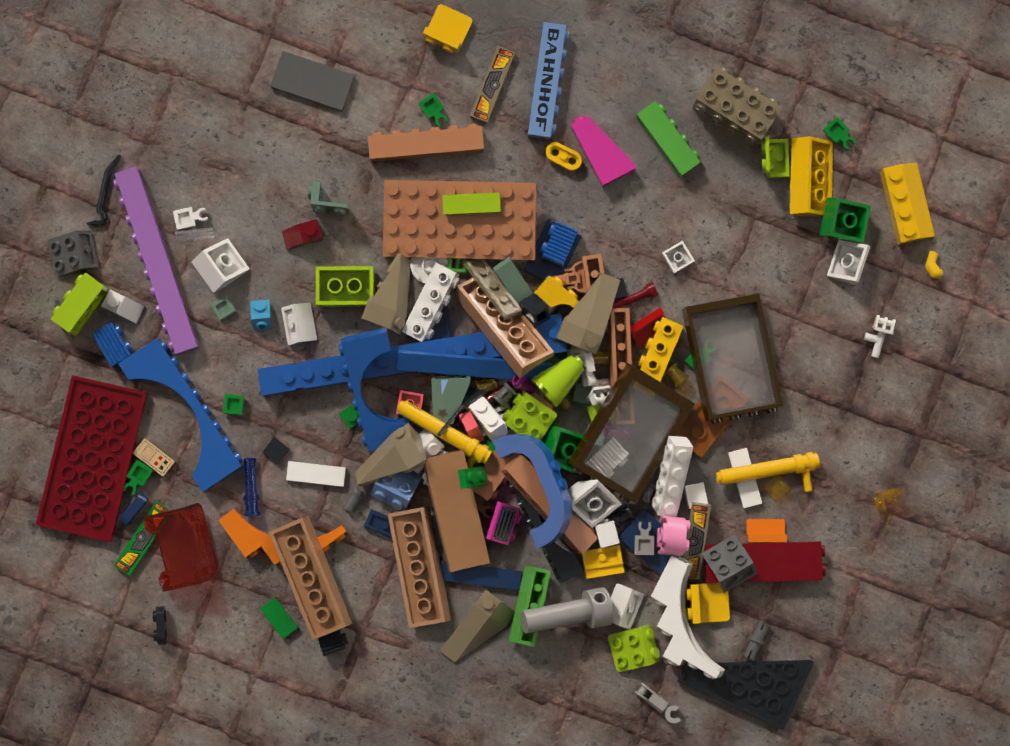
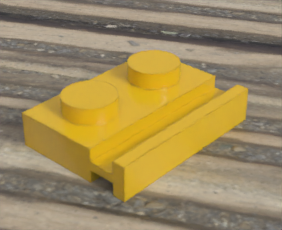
M620 545L586 550L582 554L586 579L624 573Z

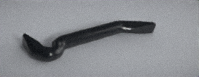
M120 154L104 171L96 207L97 214H101V219L87 222V225L99 227L107 221L104 206L111 174L120 160Z

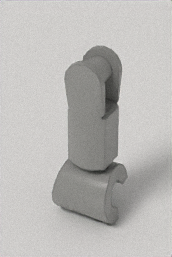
M643 683L640 684L641 687L638 691L635 690L634 693L660 713L664 712V718L668 723L675 724L681 721L679 718H671L670 716L671 711L678 710V706L669 707V703ZM647 691L652 693L649 699L644 697Z

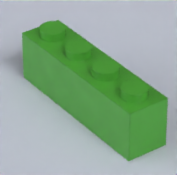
M654 101L636 115V119L679 177L682 178L700 164V156L695 149L691 150L688 146L689 141L684 134L680 135L676 130L678 126L673 119L669 120L665 115L667 111L661 103L657 104Z
M525 565L509 637L510 642L535 647L538 631L531 633L523 631L520 612L544 606L550 570Z

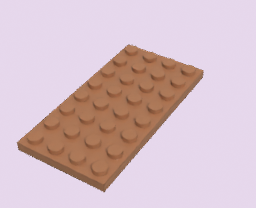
M384 180L383 257H396L399 253L405 257L506 259L509 257L511 260H535L537 183ZM501 193V212L443 214L442 195Z

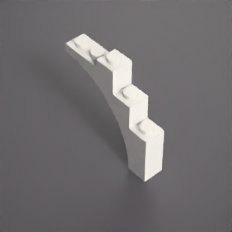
M672 555L651 597L656 599L655 602L664 607L667 606L657 627L661 628V632L665 635H673L663 656L674 666L683 665L687 661V665L694 669L699 668L704 671L705 676L717 679L723 675L725 669L715 663L702 650L688 623L685 608V591L693 563L681 556Z

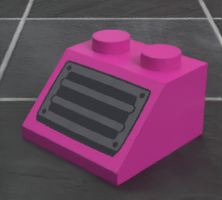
M497 502L486 539L509 545V542L513 543L516 535L513 529L515 524L520 523L522 513H519L520 508Z

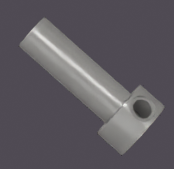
M601 587L583 591L582 598L579 600L522 610L520 612V621L525 633L586 622L590 628H597L612 624L613 607L608 591Z

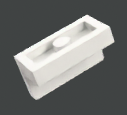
M310 303L292 304L281 308L288 345L317 340Z
M617 583L610 598L613 607L612 623L630 630L644 594Z

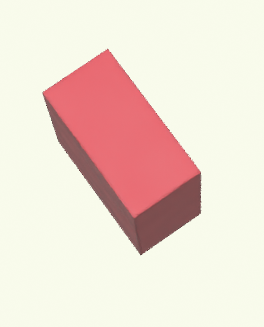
M400 390L398 405L402 400H407L422 409L424 394Z
M470 410L460 414V420L468 436L480 442L484 441L479 426Z

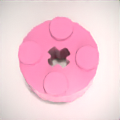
M661 516L659 521L662 522V527L657 529V547H661L658 550V554L682 556L685 554V551L689 550V540L686 539V535L690 530V520L682 517Z

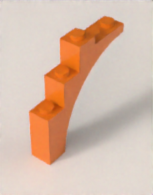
M236 509L231 510L218 520L245 558L249 556L251 558L255 557L261 552L260 548L262 547L274 565L278 563L282 565L270 535L258 530L246 521ZM343 525L318 537L324 553L330 549L329 545L334 541L339 543L346 537L344 534L347 530Z

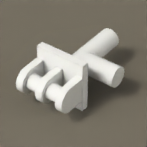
M876 315L872 328L877 330L878 334L865 333L864 340L875 343L871 356L879 358L885 334L893 335L895 319L891 321L887 317L880 318V315Z
M595 377L596 384L591 386L592 390L586 398L587 401H591L593 406L598 403L602 405L608 396L609 389L611 388L608 378L596 379Z

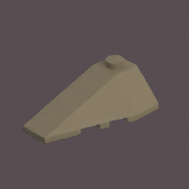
M397 254L387 270V277L377 285L378 291L375 296H370L361 319L379 329L386 327L387 332L401 334L407 317L410 259L402 254Z
M601 273L587 290L585 296L578 301L575 308L563 319L556 338L596 354L604 336L620 280Z
M409 423L394 431L355 471L359 487L378 482L385 476L389 478L395 477L396 473L402 471L404 473L411 472L426 463L421 436Z
M485 589L441 648L440 652L453 662H457L503 630L514 617L515 611Z

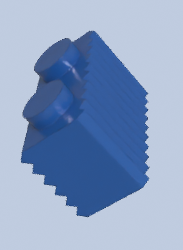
M558 221L556 226L552 224L548 235L551 237L548 243H543L540 250L543 253L542 259L563 267L579 230Z
M111 322L93 332L92 336L109 365L114 368L119 365L118 363L132 355L133 348L128 341L125 342L121 337L124 333L118 324L115 326Z

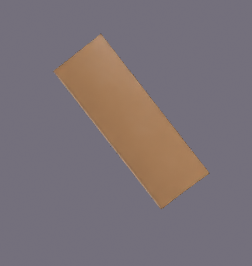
M474 278L457 285L455 298L519 378H522L545 360L553 357L554 351L523 313L505 321Z
M456 450L426 458V463L423 465L448 571L454 572L489 564L490 560L473 488H460L458 470L468 468L464 450Z
M430 506L388 514L409 628L451 620Z
M309 516L270 531V537L312 640L351 625L352 621Z

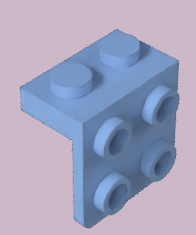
M414 470L408 473L402 471L396 473L395 477H382L378 482H375L370 495L378 501L391 505L394 509L405 511L423 476V471L420 470V473H416Z

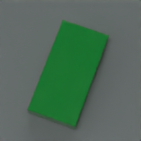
M276 597L259 608L282 639L298 628V625Z

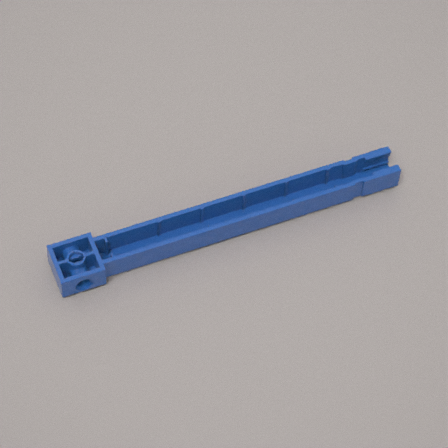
M561 313L550 315L549 320L535 328L552 348L554 355L567 353L566 342L556 338L562 324ZM483 332L391 347L390 351L380 354L369 363L362 375L361 381L415 372L396 370L398 350L491 358L503 357ZM333 356L299 362L300 364L293 365L291 363L257 369L261 395L267 397L297 392L300 389L309 390L348 383L347 381L351 380L349 374H345L343 363L346 362L345 356Z

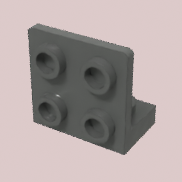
M76 230L48 240L56 277L78 270L99 267L91 230Z
M736 535L729 537L702 553L724 593L758 574L753 561Z

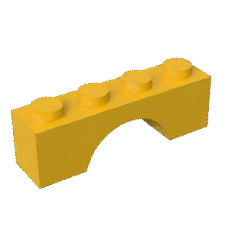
M548 276L534 292L551 308L559 304H567L574 309L579 297L571 289L567 291L563 287L564 282L557 276L555 278Z

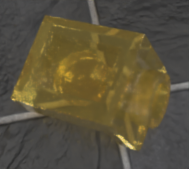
M901 487L875 493L874 503L876 508H879L880 512L887 511L884 499L887 502L898 500V495H902Z

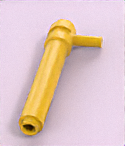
M402 400L396 409L403 417L454 447L464 450V454L469 457L467 461L468 468H473L476 462L486 464L493 452L486 444H480L479 440L471 439L451 426H448L443 434L438 436V432L446 423L407 400Z
M807 452L805 455L796 454L790 458L722 469L716 472L715 475L717 484L726 485L794 472L796 474L802 473L804 490L809 492L812 491L810 471H815L816 468H819L820 461L817 453Z

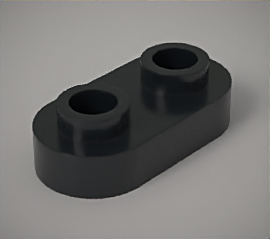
M157 606L156 610H153V622H156L153 638L154 641H157L158 645H166L165 606Z

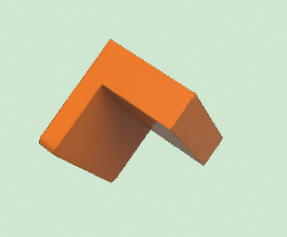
M747 519L746 542H787L785 520Z

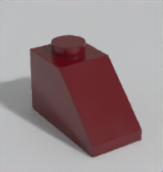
M317 219L299 223L282 231L286 250L323 240Z

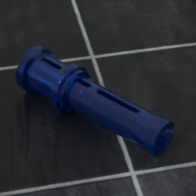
M244 458L245 495L243 500L245 501V513H243V516H261L258 506L260 496L257 494L256 458Z

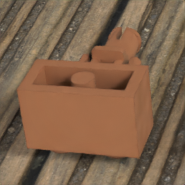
M601 254L583 256L582 261L576 262L571 268H565V274L557 276L564 282L563 286H571L567 287V291L571 289L578 293H587V290L601 273H604Z

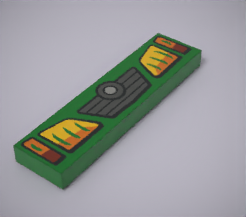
M156 501L114 566L131 576L173 511Z

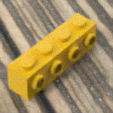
M664 317L661 318V321H656L653 331H656L653 338L649 337L645 347L648 349L646 356L642 355L638 366L641 367L640 370L659 382L661 381L684 327L683 325ZM633 379V389L651 397L655 396V392Z

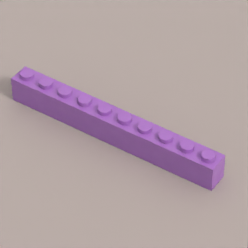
M137 166L114 173L116 177L113 180L116 190H120L122 195L119 198L123 208H126L128 213L125 216L127 223L134 230V233L131 234L133 241L140 248V251H138L139 259L146 266L144 274L146 279L151 281L152 287H150L152 297L157 298L159 304L156 305L158 315L163 316L165 322L162 323L165 334H169L171 340L168 341L169 348L176 355L198 349L199 345L141 173Z

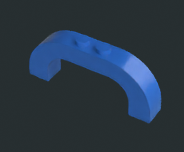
M511 434L493 440L500 459L507 458L516 453H522L532 461L548 499L550 512L547 520L541 526L530 530V534L537 549L554 543L565 533L572 516V503L567 490L568 485L561 476L559 463L554 459L550 449L534 436Z

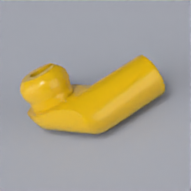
M929 251L925 269L930 277L940 279L943 276V271L936 264L939 253Z

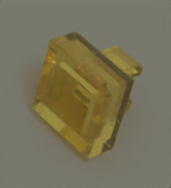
M780 475L775 476L763 486L775 501L790 490V487Z

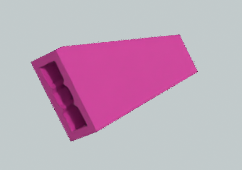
M579 116L572 121L573 124H571L570 128L602 188L636 171V165L589 116L584 118Z

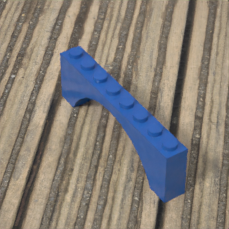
M156 338L118 364L128 380H149L162 383L179 393L190 405L198 420L202 441L199 462L192 477L202 492H206L243 467L241 464L243 459L238 452L234 453L231 449L233 444L227 436L223 437L220 430H222V427L217 420L213 421L210 417L212 412L206 404L202 405L199 398H201V395L197 389H192L188 384L191 380L187 374L180 372L178 368L180 364L175 356L171 357L167 352L170 349L166 342Z

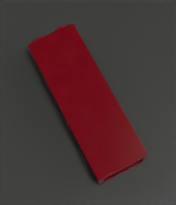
M821 541L742 544L758 573L744 582L823 580V576H826V567L822 565V557H825V546L821 545ZM706 544L704 552L717 544ZM704 559L705 583H719Z

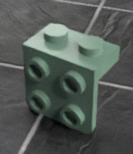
M313 181V185L309 186L308 197L311 200V207L316 210V213L327 214V211H333L335 215L346 216V213H350L351 208L349 204L321 201L323 190L321 182Z

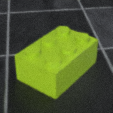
M373 266L316 267L317 307H366L370 296H375V269Z
M87 273L78 276L74 283L76 284L72 291L68 290L63 297L64 302L61 306H56L51 313L53 315L52 321L75 336L109 291L107 287Z

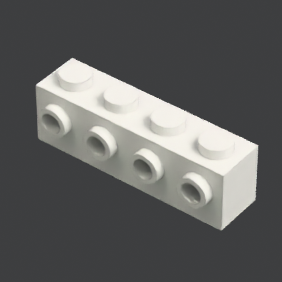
M435 263L402 330L403 333L421 342L431 339L434 333L432 328L435 323L440 321L443 314L441 311L444 305L447 306L451 299L449 294L452 288L455 289L460 281L458 278L459 273Z
M668 436L656 491L652 500V506L658 516L677 517L693 451V446L687 437Z

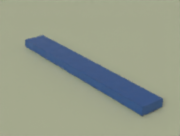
M398 350L396 370L511 380L517 375L503 358ZM542 362L524 376L528 381H532L533 376L548 369L552 364L550 362Z

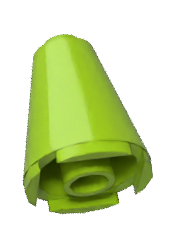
M571 355L533 376L531 380L546 398L557 407L584 371L582 367L584 362L578 356L574 358Z

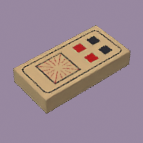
M146 438L143 439L133 452L134 455L163 477L175 463L172 458Z

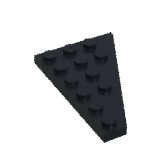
M814 661L716 662L725 669L723 675L717 679H711L705 676L704 671L701 669H694L685 663L677 682L784 730Z

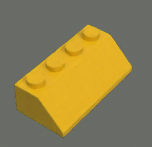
M811 136L791 138L790 214L806 217H823L827 198H832L833 141Z
M917 163L899 164L883 168L880 171V176L897 245L935 237Z

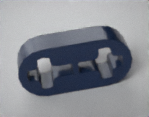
M140 493L118 521L127 527L146 505L149 498Z

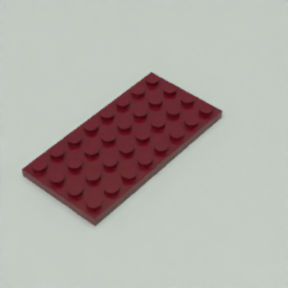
M72 375L35 525L112 542L147 392Z

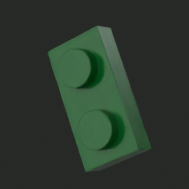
M484 466L458 470L461 489L487 486V473Z

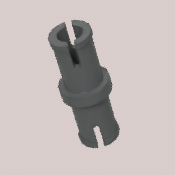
M758 621L753 636L749 637L750 642L743 655L744 657L749 658L751 653L750 660L755 661L760 646L764 644L763 639L770 625Z

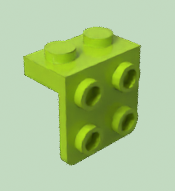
M765 135V140H761L762 155H766V159H762L763 174L766 173L767 179L790 178L788 139H769V135Z
M524 391L522 394L518 393L513 400V407L511 410H506L502 419H504L503 421L506 426L516 433L528 434L541 440L557 417V414Z
M651 624L608 636L615 667L618 672L649 666L660 661V651L656 646L655 633L651 628Z

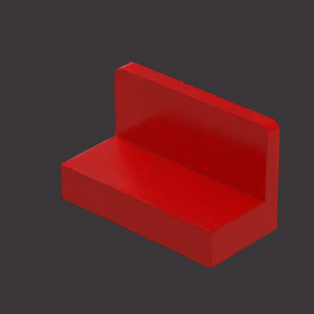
M661 307L630 326V334L638 347L646 344L649 337H654L656 331H653L656 321H661L662 317L665 318L663 315L665 313Z

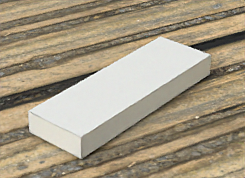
M747 448L728 453L732 468L751 464ZM756 479L736 483L743 508L762 504Z
M288 461L286 480L344 487L346 467Z

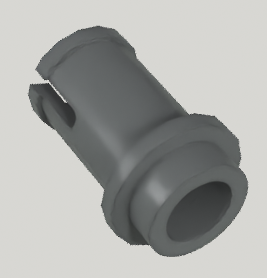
M356 487L353 490L350 489L351 493L343 505L345 509L353 513L360 499L364 498V492Z

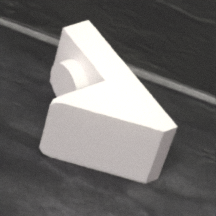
M110 289L101 307L136 324L145 306Z

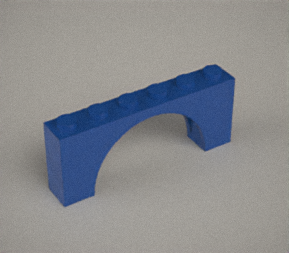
M386 327L341 338V344L338 345L340 355L345 356L346 360L343 363L345 374H349L351 380L347 381L350 393L354 392L355 399H352L354 410H358L360 417H357L359 429L363 428L364 435H361L364 446H368L369 452L376 450L398 428L408 423L410 424L407 418H388L375 412L365 402L360 390L361 378L369 363L380 354L391 350Z

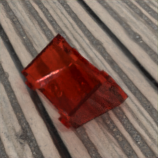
M194 503L143 517L146 531L150 534L156 533L165 567V571H162L159 576V584L163 592L201 584L218 576V564L201 504Z

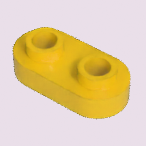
M553 142L546 148V157L551 162L569 171H575L580 168L582 157L578 152L558 142ZM557 150L559 154L557 156H553L552 151ZM569 159H575L576 163L571 165Z

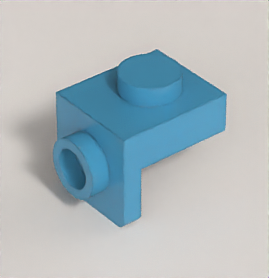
M270 300L250 301L253 330L264 331L272 329Z

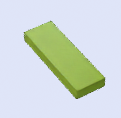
M501 193L442 195L443 214L501 212Z

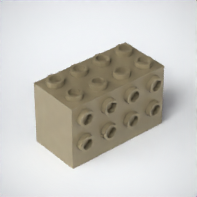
M716 67L696 98L693 108L698 113L711 118L714 123L727 128L733 135L743 138L749 145L757 147L782 108L779 106L780 103L773 98L768 99L763 96L764 93L755 87L753 89L750 88L745 80L739 77L737 79L730 75L731 72L723 67Z

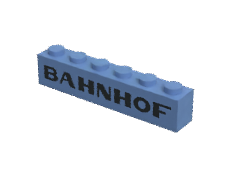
M543 22L528 130L529 138L550 140L551 135L555 136L556 124H553V117H557L559 108L558 105H555L556 98H560L561 87H558V81L563 79L564 68H560L561 61H565L567 50L563 49L564 42L568 43L569 31H565L566 25Z

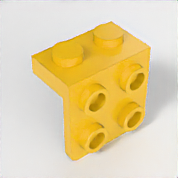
M440 4L429 26L425 27L423 38L432 45L438 44L442 46V49L447 52L458 54L472 24V18Z
M719 583L689 584V589H686L687 600H690L687 616L692 624L722 622L730 619L728 591L724 593Z

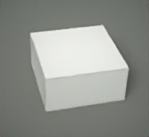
M683 241L661 254L673 274L695 261Z

